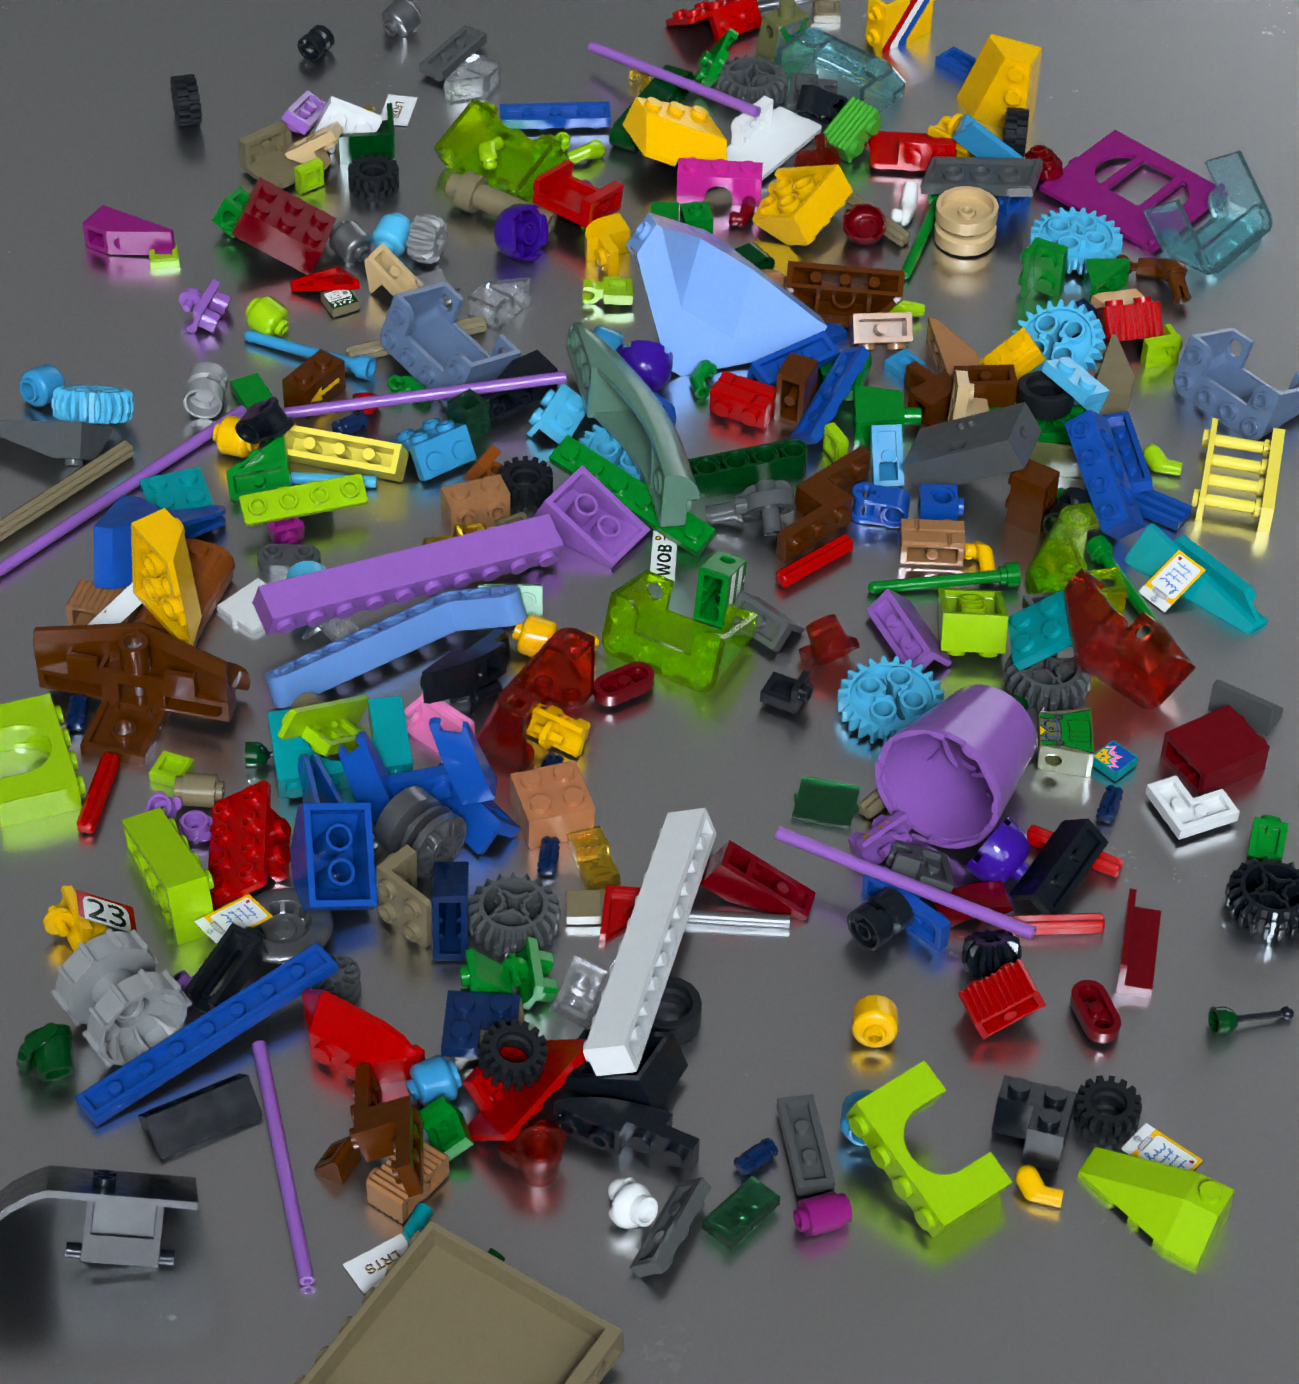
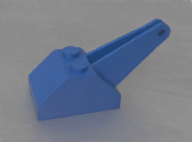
M121 495L93 526L94 587L117 589L127 587L132 583L131 523L161 509L141 497ZM221 505L168 511L174 518H178L182 522L185 529V539H194L226 524V519L223 517L226 513V508Z
M300 754L298 773L304 803L297 808L290 851L292 883L304 911L372 910L378 906L371 803H344L322 764L319 754H312L310 760L307 754Z

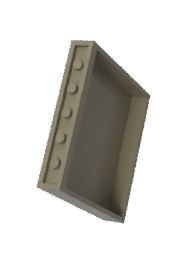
M430 1220L422 1231L418 1230L412 1236L408 1249L400 1259L396 1258L390 1263L385 1277L376 1288L372 1287L366 1293L362 1306L355 1315L345 1319L339 1329L338 1336L331 1345H326L320 1350L315 1359L314 1366L306 1376H300L294 1384H600L624 1351L623 1330Z

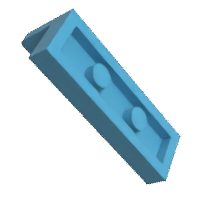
M969 114L960 119L953 139L976 157L1024 158Z

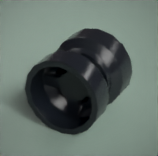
M316 25L308 34L300 38L297 46L300 54L305 59L314 62L324 52L333 47L335 40L332 32L327 27Z

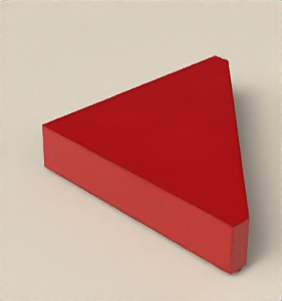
M339 266L289 281L292 292L360 289L359 279Z
M606 885L600 941H607L627 928V921L631 917L635 906V898L639 895L641 888Z

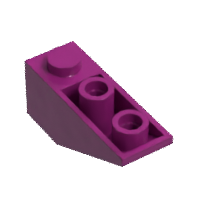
M104 205L82 223L86 247L109 255H149L150 249H154L155 254L172 255V250L176 248L172 229Z

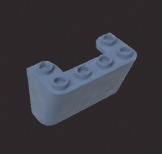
M446 281L394 295L381 329L380 341L382 346L427 389L496 380L512 360L521 357L522 352L504 335H499L490 355L456 323L464 298ZM446 294L452 300L451 310H449L444 303V298ZM503 348L507 349L508 351L506 353H501ZM473 395L439 399V401L444 406L453 408Z
M1233 327L1190 335L1173 378L1175 389L1179 394L1214 418H1217L1245 439L1257 441L1272 432L1273 428H1278L1299 415V372L1295 373L1288 390L1278 391L1244 368L1254 341ZM1235 339L1242 346L1239 356L1234 355L1231 351V343Z

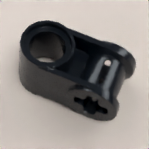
M804 84L800 89L795 113L804 118L830 124L847 103L848 99L845 96L826 91L821 87Z
M271 397L265 401L252 404L237 422L235 430L242 440L250 444H256L263 440L282 436L292 428L295 421L292 417H287L279 407V400L276 397Z

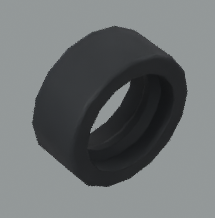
M1042 371L1027 373L1020 378L1017 387L1016 404L1026 402L1035 419L1057 420L1071 413L1074 398Z
M669 976L661 1001L678 1002L685 1006L689 1012L686 1016L673 1021L655 1018L651 1031L673 1032L678 1044H681L691 1039L699 1030L702 1001L699 992L691 983L678 977Z

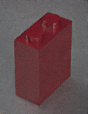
M1227 705L1165 732L1161 756L1198 796L1220 790L1264 770L1270 746L1262 736H1259L1252 729L1243 716L1239 715L1230 705Z

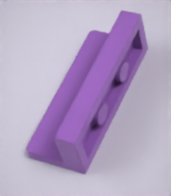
M887 588L866 610L902 664L911 659V667L915 668L923 664L924 670L933 660L947 667L952 663L946 651L940 650L939 641L908 599Z

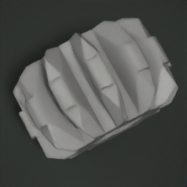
M417 215L414 218V222L410 224V231L407 233V254L411 256V259L425 264L438 262L440 255L444 254L445 245H447L446 238L449 235L446 232L447 223L436 215Z

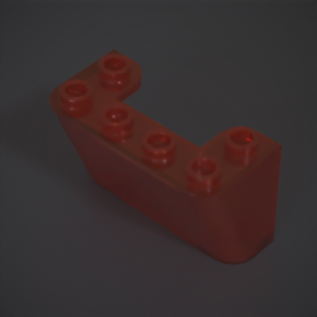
M1081 568L1064 589L1076 663L1139 707L1148 710L1160 706L1195 670V665L1165 626L1144 611L1128 627L1125 617L1114 609L1101 590L1105 587L1103 582ZM1148 625L1151 626V632L1146 637H1136L1140 628Z
M575 628L559 629L500 692L476 736L486 757L518 772L525 771L532 764L534 749L532 745L526 742V725L531 721L532 711L539 703L545 705L549 700L562 707L577 708L585 704L593 695L595 667L594 636Z

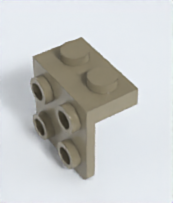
M283 120L277 121L238 139L240 167L256 180L261 177L281 189L295 183L294 167L302 164L288 159L285 155V152L292 143L291 130L286 126V122Z
M406 844L397 852L389 854L376 867L377 910L385 922L392 923L403 931L404 935L411 942H417L424 948H427L432 944V905L430 900L417 890V851Z

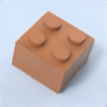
M576 760L510 774V802L529 850L540 848L543 843L541 840L545 836L557 837L560 843L595 836V806Z

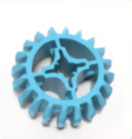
M79 384L55 388L51 398V408H53V416L59 420L82 421L94 424H117L118 422L124 423L132 419L133 411L135 410V400H133V392L126 388Z

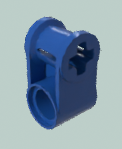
M868 482L854 485L852 489L854 502L851 518L853 521L860 524L900 528L901 518L908 519L910 495L906 490L899 487L874 485ZM865 491H867V497H864ZM862 509H865L864 515L861 514Z

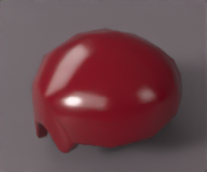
M855 204L852 209L843 215V231L849 241L857 246L866 247L873 245L886 232V217L879 208L871 204Z

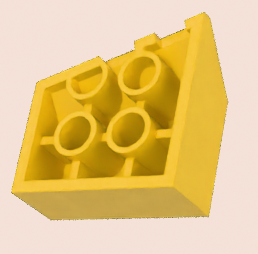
M990 34L956 98L966 112L975 120L1003 128L1005 127L1007 107L1029 109V125L1035 114L1043 47Z
M635 97L622 125L644 156L672 166L678 164L679 158L693 157L708 160L724 159L727 161V140L705 108L698 105L694 107L685 106L676 101H671V103L663 102L653 97H648L647 99Z
M839 164L777 168L775 172L777 179L769 184L767 188L769 195L761 200L752 220L755 225L786 245L806 246L815 240L819 231L831 221L830 218L838 209L845 205L847 198L852 194L853 190Z
M163 508L131 523L133 594L173 637L194 646L202 614L186 544L185 529L178 518H174Z

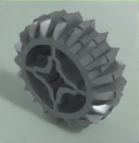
M745 55L744 58L735 57L734 61L727 60L725 65H723L715 82V90L751 104H755L763 96H767L774 100L773 109L778 107V104L784 102L786 92H788L787 72L783 71V66L777 65L776 61H768L767 57L762 59L757 58L756 55L754 57Z
M1011 652L1004 666L1003 681L1007 693L1025 698L1028 702V709H1036L1037 714L1041 711L1076 709L1079 703H1084L1092 684L1091 666H1089L1088 658L1082 655L1074 656L1070 659H1057L1055 655H1052L1019 671L1013 665Z
M514 872L510 878H504L499 874L496 881L486 879L484 886H476L474 895L470 896L468 902V931L470 936H474L476 945H484L487 953L496 950L499 958L504 953H520L525 948L527 937L537 938L539 950H542L543 944H551L553 935H557L559 920H561L559 900L557 895L553 894L550 885L543 886L540 878L530 881L528 874L522 878H517Z

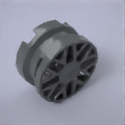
M330 955L337 962L339 971L313 987L312 990H326L355 1005L361 997L360 968L357 962L350 957Z

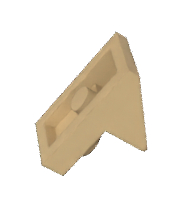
M336 121L291 143L285 155L288 159L302 164L318 157L323 161L324 170H326L331 159L325 150L334 147L339 142L338 138L343 129L339 122Z
M383 242L364 260L371 294L380 285H383L393 297L395 294L418 289L423 285Z
M955 370L947 421L989 411L987 399L974 398V383L969 382L968 371Z

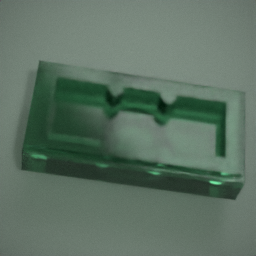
M751 1176L702 1220V1229L728 1249H732L780 1205V1196Z

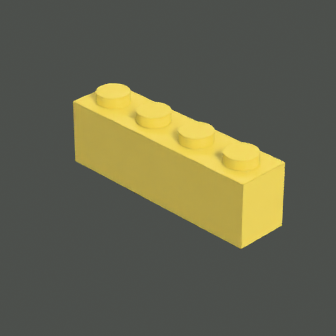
M293 425L284 434L289 462L352 474L377 476L380 479L403 483L409 452L402 444Z

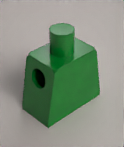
M854 385L852 402L854 446L870 445V426L902 424V439L904 425L921 426V407H904L903 393L900 390Z

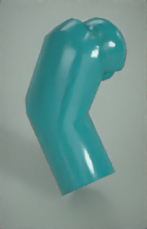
M418 1203L403 1227L402 1233L408 1244L418 1230L422 1231L433 1215L432 1208L427 1204Z

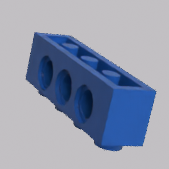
M1090 409L1064 423L1102 533L1120 540L1144 528L1143 518L1107 418Z

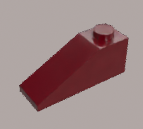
M728 840L709 859L700 883L701 886L730 903L774 914H788L790 918L803 921L808 918L816 893L731 840Z

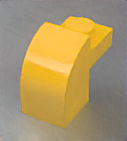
M620 213L595 219L587 226L585 231L586 261L596 260L598 266H602L608 276L619 274V255L630 252L626 246L627 241L630 239V228Z

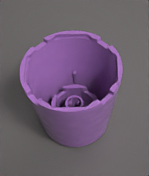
M975 684L959 689L891 736L882 746L879 761L875 764V780L885 807L891 815L898 810L906 813L905 825L907 831L910 832L913 829L929 838L927 841L929 844L949 849L967 848L978 844L995 828L1034 755L1037 743L1034 724L1024 707L1011 695L998 688Z

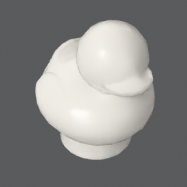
M633 1177L626 1179L618 1178L610 1183L608 1195L612 1200V1207L609 1209V1216L613 1223L623 1229H633L638 1226H649L655 1220L658 1213V1204L651 1197L650 1191L646 1186L635 1182Z

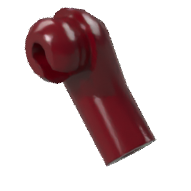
M744 197L740 212L732 211L730 213L729 225L731 227L741 229L747 225L755 211L756 201L753 197Z

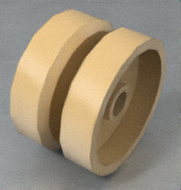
M971 186L954 187L944 191L938 196L936 202V221L933 234L935 243L942 250L952 255L966 257L977 256L987 252L994 246L996 240V222L999 211L997 199L990 192Z

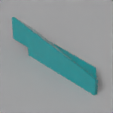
M1151 523L1125 557V563L1152 577L1180 550L1206 569L1182 594L1183 597L1246 634H1252L1268 623L1267 618L1256 611L1252 601L1257 597L1253 587L1185 535L1175 539L1174 543L1154 523Z

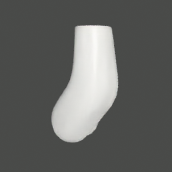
M905 182L899 209L894 208L891 211V219L896 223H900L901 227L907 226L914 216L919 183Z

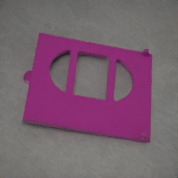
M1117 130L1112 131L1079 157L1071 159L1068 165L1063 168V175L1060 178L1045 181L1039 187L1041 192L1070 208L1074 207L1077 212L1085 208L1086 213L1089 214L1094 210L1097 211V217L1107 215L1106 222L1114 220V227H1120V234H1123V238L1151 253L1164 246L1230 193L1226 190V183L1222 182L1216 185ZM1115 158H1134L1103 183H1098L1096 180L1095 170L1103 162ZM1143 164H1147L1173 178V180L1140 205H1136L1110 190ZM1180 186L1186 187L1189 198L1179 208L1161 212L1149 211Z

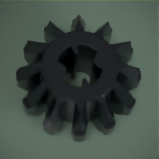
M986 929L984 932H973L972 935L964 938L962 963H964V970L973 977L981 976L983 979L990 977L991 973H996L1002 965L1015 963L1017 959L1021 960L1022 948L1019 938L1013 936L1011 932H1001L999 929L989 931Z

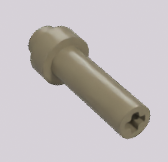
M467 171L464 175L454 172L448 179L445 188V195L454 199V206L470 214H474L479 209L498 217L504 209L514 204L535 205L488 186L487 177L473 171ZM538 206L539 213L545 214L547 218L549 236L555 227L557 214Z

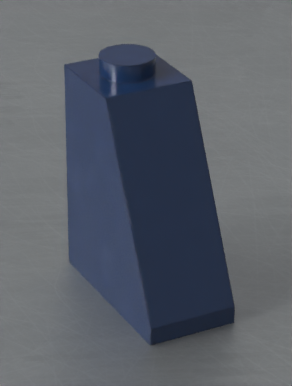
M434 862L432 885L433 961H466L465 950H468L469 862Z

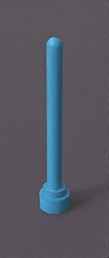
M247 330L244 333V339L248 342L310 358L320 350L319 348L252 330ZM326 351L344 360L345 368L350 369L357 378L369 381L374 376L376 370V359L374 357L362 354L352 358Z

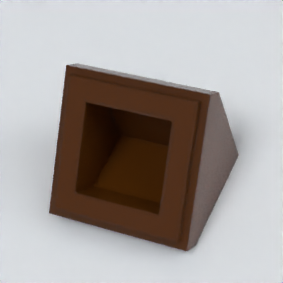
M350 1136L333 1142L315 1165L314 1171L343 1185L362 1159L360 1150L354 1149Z

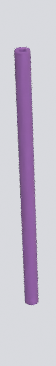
M592 41L589 44L588 49L592 53L757 118L761 113V108L597 42Z
M781 826L776 832V840L1029 940H1032L1035 935V926Z
M260 1040L252 1044L299 1283L302 1286H308L314 1283L315 1279L267 1045L265 1041Z

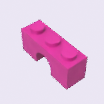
M693 157L679 158L676 202H704L707 190L720 186L731 192L733 197L732 205L741 206L742 199L746 196H751L756 201L755 207H758L761 202L763 163L726 161L724 159L708 160Z

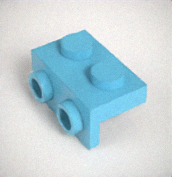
M1069 356L1045 362L1041 370L1044 374L1071 395L1087 411L1091 409L1099 414L1110 390Z
M564 383L555 391L549 389L540 401L543 408L538 407L529 418L528 422L532 425L526 434L532 437L539 429L558 444L567 435L572 437L586 414L582 397Z

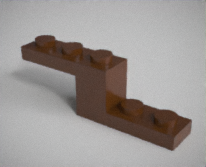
M861 445L796 486L795 510L804 517L777 533L776 557L786 562L794 556L802 554L805 549L818 541L824 540L829 534L840 527L846 526L851 521L853 497L844 490L855 482L863 480L869 474L871 451Z
M370 1063L356 1066L355 1082L351 1083L354 1105L350 1106L354 1127L349 1129L354 1149L361 1150L366 1163L395 1155L396 1161L391 1162L395 1182L403 1184L408 1197L422 1194L423 1121L412 1096L407 1095L382 1103V1089Z

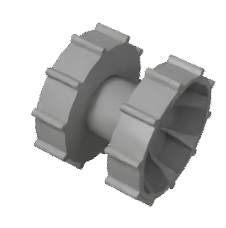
M109 928L105 934L97 936L84 944L80 942L78 944L79 948L67 959L63 966L57 967L59 974L56 980V989L51 992L52 996L77 1027L82 1023L87 1024V1030L82 1035L108 1068L113 1064L124 1066L185 1027L184 1022L187 1016V1009L192 1005V1002L168 970H164L162 973L155 972V968L160 965V962L135 929L128 933L123 931L113 932Z

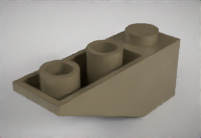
M1112 334L1106 349L1101 350L1103 359L1099 360V362L1102 363L1097 362V369L1094 371L1093 376L1110 390L1099 412L1105 415L1128 411L1135 376L1117 335Z

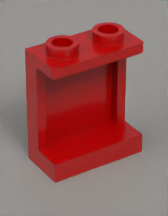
M566 160L539 175L533 184V203L585 228L595 219L612 215L621 209L624 184L613 181L598 189L572 176L573 162L570 160Z

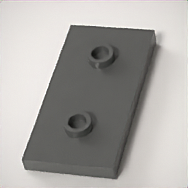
M933 156L920 185L921 194H942L944 191L954 187L971 186L990 192L993 196L1033 197L1043 170V159Z

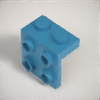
M439 418L429 419L422 423V428L415 431L413 429L401 431L396 434V439L390 441L402 444L407 451H410L419 480L427 481L477 459L466 424L454 423L453 420L440 421Z

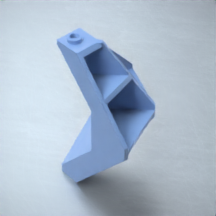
M648 212L644 220L638 225L632 238L627 241L626 246L640 268L659 343L665 346L664 352L670 354L671 351L673 354L672 371L680 376L690 375L702 360H710L711 363L717 366V369L750 363L825 331L828 327L821 316L720 238L704 229Z

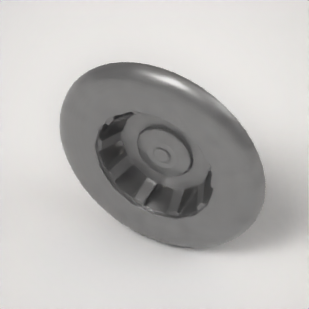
M295 888L272 889L253 897L273 916V918L265 921V923L253 927L263 936V942L268 952V956H264L261 961L283 964L316 942L323 948L329 941L333 931L331 912L304 911Z

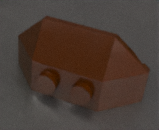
M788 261L785 289L820 315L825 323L849 327V316L852 314L889 313L898 305L903 298L905 271Z

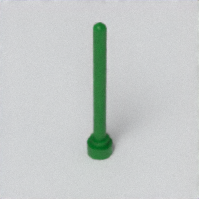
M941 194L928 195L930 207L901 271H905L904 280L911 277L936 221V202Z
M1098 535L1090 539L1085 545V552L1093 562L1102 564L1162 646L1164 648L1173 647V637L1112 557L1113 546L1104 535Z
M1018 562L1004 563V566H999L998 570L873 581L869 583L868 591L871 594H881L887 588L894 592L997 582L1000 585H1005L1006 588L1020 587L1021 574Z

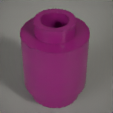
M832 1191L799 1200L797 1209L793 1211V1219L798 1231H803L807 1237H813L844 1228L845 1223L852 1221V1208L848 1197L844 1193L837 1194Z

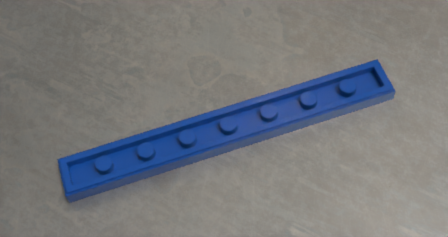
M316 942L75 1096L77 1105L91 1122L98 1127L301 996L305 989H312L338 972L337 962Z

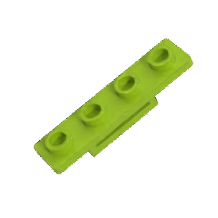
M355 474L242 495L239 497V503L244 524L248 527L366 505L368 497L362 475Z
M365 694L293 708L284 715L281 721L282 727L277 736L282 740L302 737L310 744L314 752L323 756L338 754L340 745L346 747L348 751H352L359 746L355 739L356 734L361 732L354 725H357L368 706V699L371 698Z

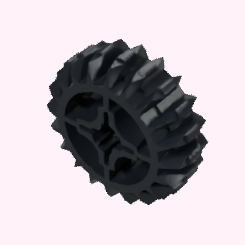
M1265 856L1262 862L1255 858H1252L1249 864L1241 862L1240 867L1237 870H1233V873L1230 875L1229 883H1227L1225 889L1226 909L1230 910V919L1238 920L1239 929L1248 927L1250 935L1255 933L1262 934L1264 940L1268 936H1274L1279 942L1283 935L1293 939L1296 933H1299V869L1295 868L1294 861L1285 864L1282 863L1280 857L1276 861H1270Z

